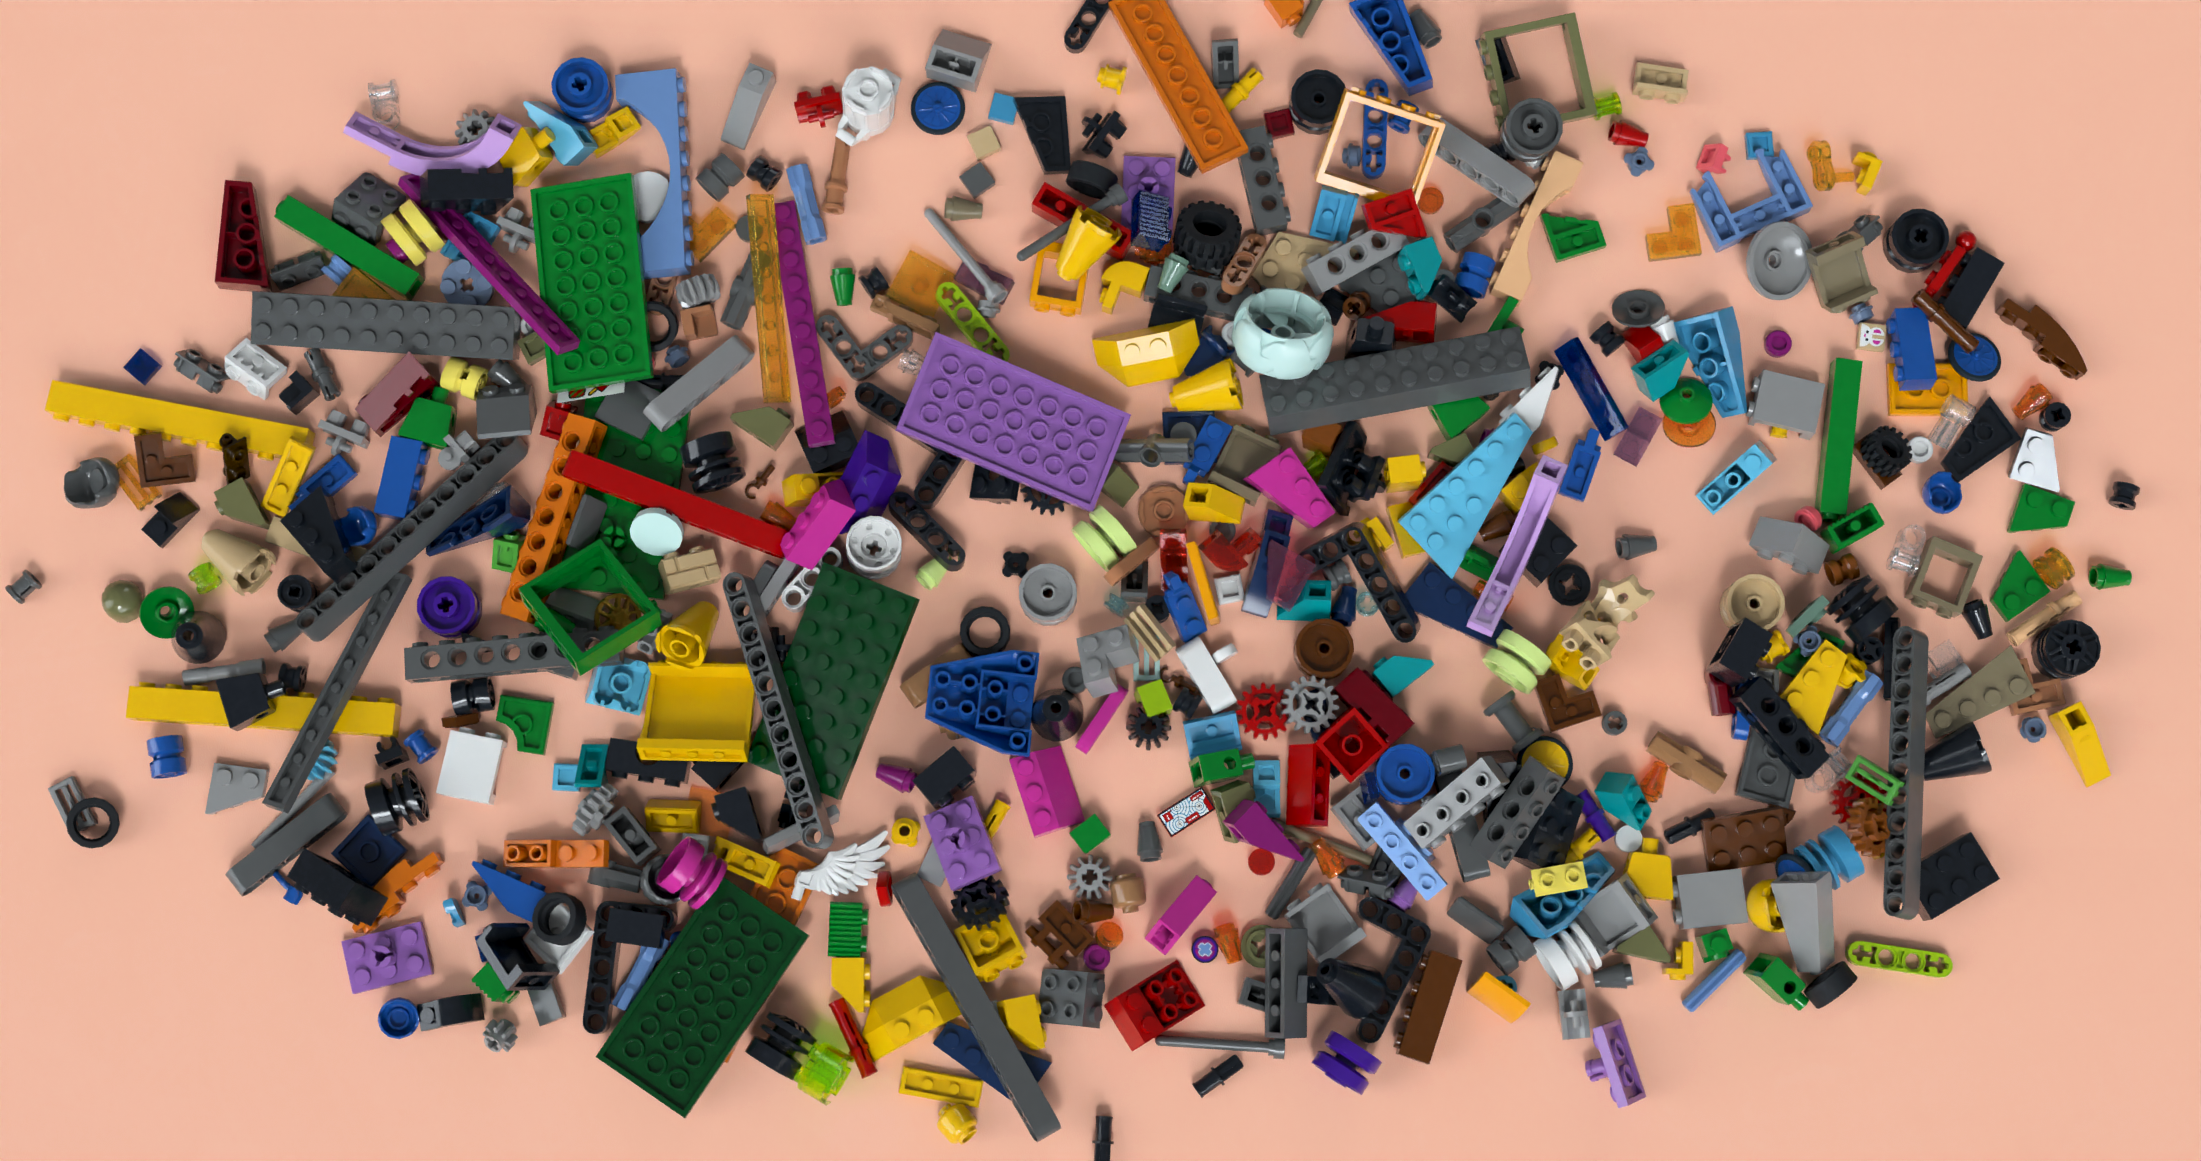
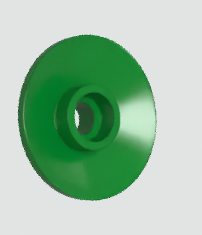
M1680 378L1674 389L1660 397L1659 403L1662 412L1670 420L1680 424H1693L1707 417L1712 409L1713 398L1710 390L1700 381L1691 378ZM1683 395H1688L1690 398H1685Z
M165 586L151 591L143 599L139 610V617L142 626L148 633L158 638L169 639L177 620L183 615L193 612L194 606L192 600L184 591L176 587ZM168 606L169 612L161 614L160 610L162 607Z

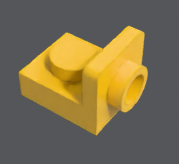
M1866 151L1858 152L1852 160V164L1861 167L1856 179V183H1859L1856 192L1864 196L1872 189L1883 162L1877 159V156L1873 153Z
M1377 516L1372 520L1366 517L1360 521L1366 525L1377 546L1383 552L1393 546L1394 541ZM1354 531L1353 535L1357 539L1360 537V534Z
M1678 942V947L1674 948V963L1678 964V969H1662V974L1669 975V980H1686V975H1693V942Z

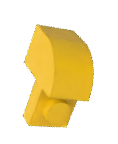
M1122 261L1111 265L1101 277V284L1109 287L1103 288L1099 302L1103 303L1102 312L1112 315L1120 292L1141 298L1148 280L1150 268L1130 261Z
M1558 634L1546 650V655L1552 662L1549 669L1555 674H1559L1562 679L1586 691L1600 669L1596 667L1593 670L1585 671L1579 664L1581 657L1576 651H1567L1561 645L1563 637Z

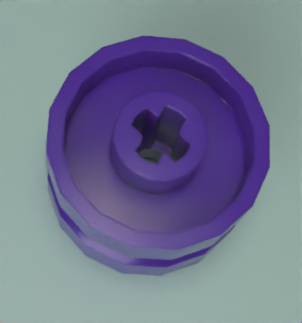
M452 576L438 577L429 581L421 589L417 599V613L421 622L435 634L447 639H458L462 637L461 632L470 634L478 626L482 617V603L478 593L464 581Z
M1331 1030L1324 1043L1326 1047L1336 1053V1056L1334 1057L1325 1051H1318L1311 1063L1325 1072L1327 1077L1345 1088L1348 1087L1362 1095L1369 1082L1366 1077L1357 1072L1358 1068L1368 1074H1375L1382 1062L1354 1042Z

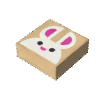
M1860 322L1858 324L1856 350L1882 353L1885 348L1886 325Z

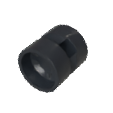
M300 575L285 577L277 589V596L280 602L297 613H300L321 594L317 585Z
M491 677L474 678L472 683L467 679L451 682V701L457 716L472 714L474 709H477L478 712L495 710V692Z

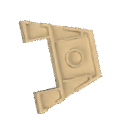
M1278 232L1253 273L1252 278L1260 287L1264 285L1267 288H1290L1302 292L1308 283L1301 271L1302 268L1308 265L1306 260L1318 253L1322 257L1330 253L1328 248L1334 245V243ZM1351 248L1350 256L1354 259L1358 252ZM1331 260L1328 261L1329 263L1337 267L1335 262Z

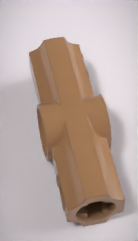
M1659 731L1646 749V752L1670 766L1669 769L1686 780L1691 779L1713 794H1716L1728 775L1704 760V757L1693 748L1686 745L1682 746Z

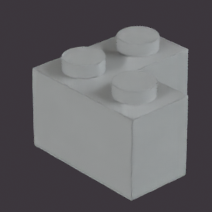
M1760 516L1749 542V546L1757 551V556L1766 560H1772L1773 557L1778 558L1780 561L1790 564L1794 572L1802 575H1807V572L1819 574L1830 546L1804 524Z
M1125 624L1076 638L1084 685L1091 696L1096 698L1118 692L1115 668L1140 661L1136 639L1128 625Z

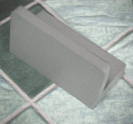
M558 588L551 593L545 602L547 608L551 607L575 623V628H588V632L596 631L594 613L600 600L567 588Z

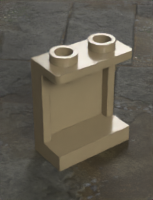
M1850 231L1805 251L1820 305L1830 313H1841L1848 306L1867 302L1871 299V296L1878 294L1877 288L1870 283L1861 248L1866 246L1864 237L1854 231Z
M1235 424L1216 466L1208 478L1207 484L1217 485L1245 498V503L1255 507L1261 492L1243 479L1278 455L1283 446L1279 445V440L1272 436L1265 435L1262 437L1256 434V430L1249 425L1241 424L1239 426Z

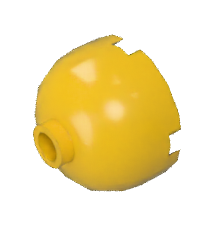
M1775 879L1761 880L1751 888L1747 896L1746 907L1749 919L1753 925L1763 931L1771 933L1785 932L1770 884Z

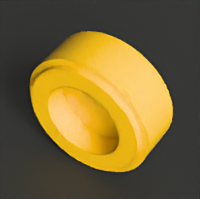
M1553 436L1532 445L1531 448L1534 455H1538L1557 447L1558 441Z

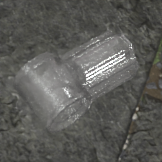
M1951 394L1943 403L1940 410L1941 416L1927 440L1949 451L1962 427H1966L1972 420L1976 407Z

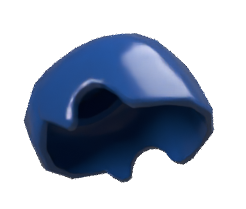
M1939 471L1926 480L1922 488V499L1926 506L1935 513L1949 514L1960 505L1962 500L1961 484L1952 479V473Z
M363 505L347 508L349 513L341 518L350 546H363L370 543L377 531V520L374 513Z
M401 997L387 1001L381 1007L378 1014L380 1030L388 1037L395 1039L410 1036L417 1029L420 1022L417 1006L411 1000Z

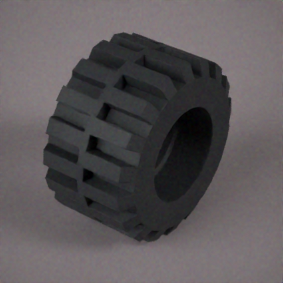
M1202 200L1198 201V204H1188V208L1184 207L1177 218L1173 237L1174 251L1178 252V256L1188 260V265L1192 264L1196 269L1201 267L1205 268V270H1211V268L1218 270L1222 268V265H1229L1237 252L1241 237L1242 224L1239 223L1238 215H1233L1234 211L1231 208L1226 209L1224 204L1220 203L1218 205L1215 204V201L1205 203Z

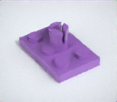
M1124 156L1123 190L1128 197V201L1122 204L1121 225L1132 230L1135 234L1173 235L1176 158Z
M971 795L923 816L952 891L1002 871L974 796Z
M422 921L341 941L352 994L434 974Z
M1621 1018L1593 1028V1042L1595 1047L1599 1049L1601 1058L1585 1062L1587 1076H1590L1592 1082L1606 1077L1609 1078L1611 1084L1610 1094L1613 1101L1617 1103L1618 1108L1629 1106L1645 1098L1646 1094Z

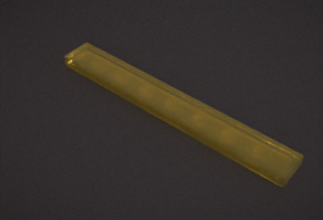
M749 194L746 196L763 402L764 404L791 402L774 194Z

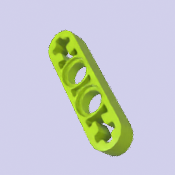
M942 283L936 291V301L972 346L993 355L994 353L990 348L987 351L983 348L988 346L991 340H994L995 343L991 347L996 352L1001 350L1003 352L1001 358L1007 362L1010 357L1009 349L954 283ZM943 289L947 292L953 291L952 299L955 303L959 299L962 301L953 311L950 309L953 306V302L949 298L945 300L942 298ZM961 308L968 309L971 313V319L967 322L959 320L957 311ZM976 329H984L988 334V339L984 342L977 341L973 334Z
M1866 941L1852 942L1845 950L1847 961L1856 966L1934 978L1948 976L1953 968L1950 957L1943 953ZM1860 946L1862 952L1869 953L1872 952L1871 947H1874L1872 953L1873 964L1870 963L1871 957H1860L1858 961L1857 956L1852 955V951ZM1884 949L1892 954V961L1888 965H1883L1878 958L1879 953ZM1909 954H1915L1919 959V965L1915 969L1908 968L1905 963V959ZM1939 958L1941 963L1945 964V969H1941L1939 973H1937L1936 967H1925L1926 961L1937 962Z

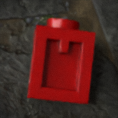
M556 399L546 405L540 435L559 441L562 434V426L565 420H567L568 414H576L578 407L571 405L570 401L557 403Z

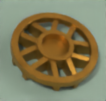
M620 593L611 594L604 597L598 603L594 613V624L597 631H599L600 626L608 625L615 626V629L621 630L634 622L629 620V615L636 614L637 620L641 617L642 612L629 596ZM614 598H615V602H614V606H613V605H612L611 603H609L608 601H609L610 599H614ZM621 598H622V599H625V602H624V605H623L622 608L620 607V606H621ZM630 604L634 608L632 611H628ZM603 605L610 610L608 613L601 610ZM600 615L607 619L602 624H600L599 620Z

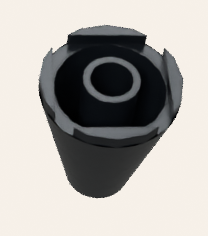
M193 611L183 615L177 620L171 632V643L176 654L181 659L193 664H203L217 658L224 649L226 634L221 621L214 615L204 611Z
M1050 689L1041 693L1033 702L1031 723L1035 731L1042 738L1052 742L1065 741L1075 735L1080 729L1083 722V708L1078 698L1071 692L1064 689ZM1053 708L1061 709L1058 713H1054L1051 710Z
M1973 722L1966 723L1925 749L1924 781L1986 774L1992 770L1987 752L1982 746L1980 735Z
M1327 958L1317 968L1316 976L1318 981L1348 1016L1355 1019H1364L1369 1017L1367 1014L1371 1011H1377L1381 1007L1386 996L1387 985L1383 981L1381 972L1374 967Z

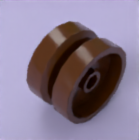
M1316 619L1306 624L1299 632L1293 648L1294 661L1298 669L1308 678L1314 675L1317 681L1325 679V681L1332 680L1340 676L1350 664L1354 653L1353 639L1348 629L1340 622L1331 619ZM1324 645L1325 650L1329 652L1321 653L1319 650L1320 646Z

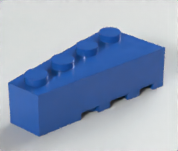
M1355 0L1350 2L1349 9L1351 15L1407 95L1412 96L1433 88V79L1404 1Z

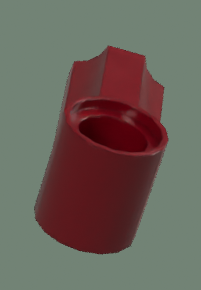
M1705 671L1704 681L1708 688L1711 716L1735 714V707L1728 700L1733 695L1732 687L1723 681H1716L1713 675Z

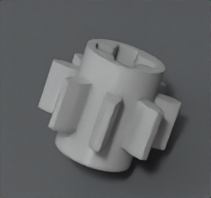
M492 1019L485 1027L486 1030L482 1033L485 1036V1045L493 1052H500L502 1048L508 1052L515 1045V1041L518 1038L515 1035L517 1032L516 1027L506 1019H501L498 1023Z

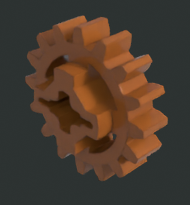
M1860 798L1858 801H1854L1852 803L1853 808L1848 810L1851 815L1850 818L1846 819L1850 824L1847 833L1852 834L1850 842L1856 843L1855 851H1861V856H1881V853H1885V841L1890 836L1886 821L1888 817L1887 811H1883L1884 804L1878 803L1877 798Z

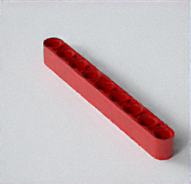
M570 450L561 476L646 509H664L671 516L673 513L683 523L768 555L785 559L780 544L783 536L789 533V531L584 453Z

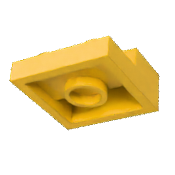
M1000 914L999 918L1001 921L999 923L992 921L991 928H988L986 924L982 925L981 931H978L975 925L968 930L965 924L953 930L979 982L983 980L985 982L996 980L1000 976V971L1008 967L1011 970L1016 969L1024 963L1023 959L1028 957L1006 915Z

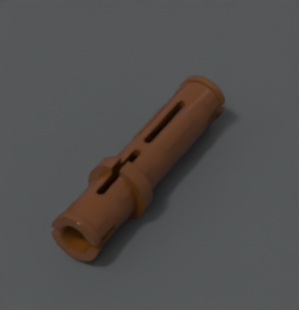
M1924 289L1919 290L1912 297L1911 302L1923 311L1927 316L1926 319L1938 325L1967 354L1978 346L1979 340L1945 310V306L1942 303L1938 304Z

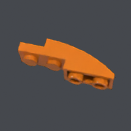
M504 840L503 867L601 868L609 866V840Z
M432 852L415 865L411 860L404 859L393 867L374 887V889L388 897L387 902L372 926L360 922L359 926L353 924L352 929L354 932L368 934L379 926L378 921L386 916L391 918L402 910L400 906L406 903L400 893H409L418 886L417 881L424 876L430 878L441 870L439 866L444 863L440 854Z

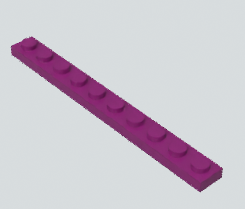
M408 174L400 177L398 185L557 355L578 348L580 344L579 338L462 214L456 213V210L453 209L433 212L430 211V208L421 207L420 176Z
M795 201L770 204L769 210L809 448L835 444Z

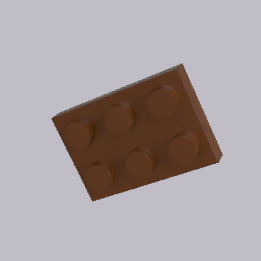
M1780 806L1700 819L1708 872L1776 862L1781 855L1788 853L1783 810Z

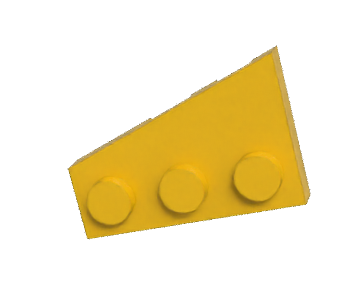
M1826 639L1823 640L1820 647L1811 655L1779 695L1780 698L1785 699L1790 704L1791 711L1795 716L1802 719L1808 728L1817 735L1820 733L1847 658L1845 653Z

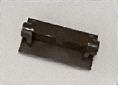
M229 433L223 434L219 444L223 452V474L226 476L228 485L241 477L244 479L249 478L250 467L246 437L237 440Z

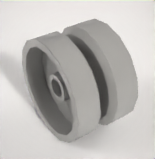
M1053 563L1039 564L1031 568L1022 577L1019 586V601L1024 614L1031 621L1042 626H1055L1066 621L1074 612L1077 603L1076 583L1072 575L1065 568ZM1047 590L1052 591V597L1045 598L1043 595L1047 593Z

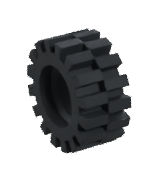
M1880 426L1861 442L1863 447L1860 448V453H1865L1862 459L1863 461L1868 460L1869 463L1866 466L1868 468L1873 467L1872 472L1875 474L1880 472L1882 477L1886 475L1891 477L1911 462L1912 454L1909 452L1912 448L1906 445L1909 442L1907 438L1902 439L1903 433L1901 431L1896 433V428L1894 427L1889 429V426Z

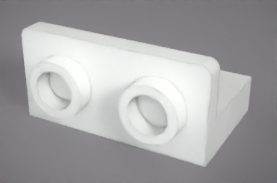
M245 338L225 356L224 371L230 379L240 382L252 395L259 396L263 400L269 397V389L287 374L286 366L256 344H251L248 338Z

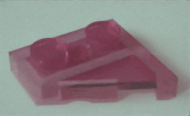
M1271 539L1268 544L1266 599L1290 612L1316 564Z

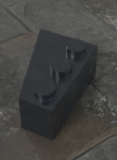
M478 168V174L462 173V169H427L420 176L421 207L430 208V211L433 212L453 209L456 210V213L460 214L481 211L482 215H495L514 198L512 168H504L503 173H487V168Z

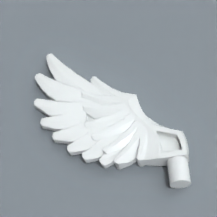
M883 830L859 846L854 842L841 850L828 851L826 857L819 865L812 869L799 870L794 880L795 886L791 898L801 901L805 888L819 892L822 890L828 895L838 896L839 892L847 895L849 893L848 889L857 892L858 887L856 885L867 886L868 881L864 879L877 878L878 874L872 871L885 866V862H875V860L879 859L890 849L888 844L879 847L886 838L888 831Z

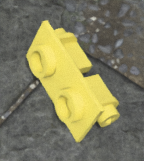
M1583 861L1530 870L1532 879L1528 880L1530 890H1534L1535 897L1588 888Z

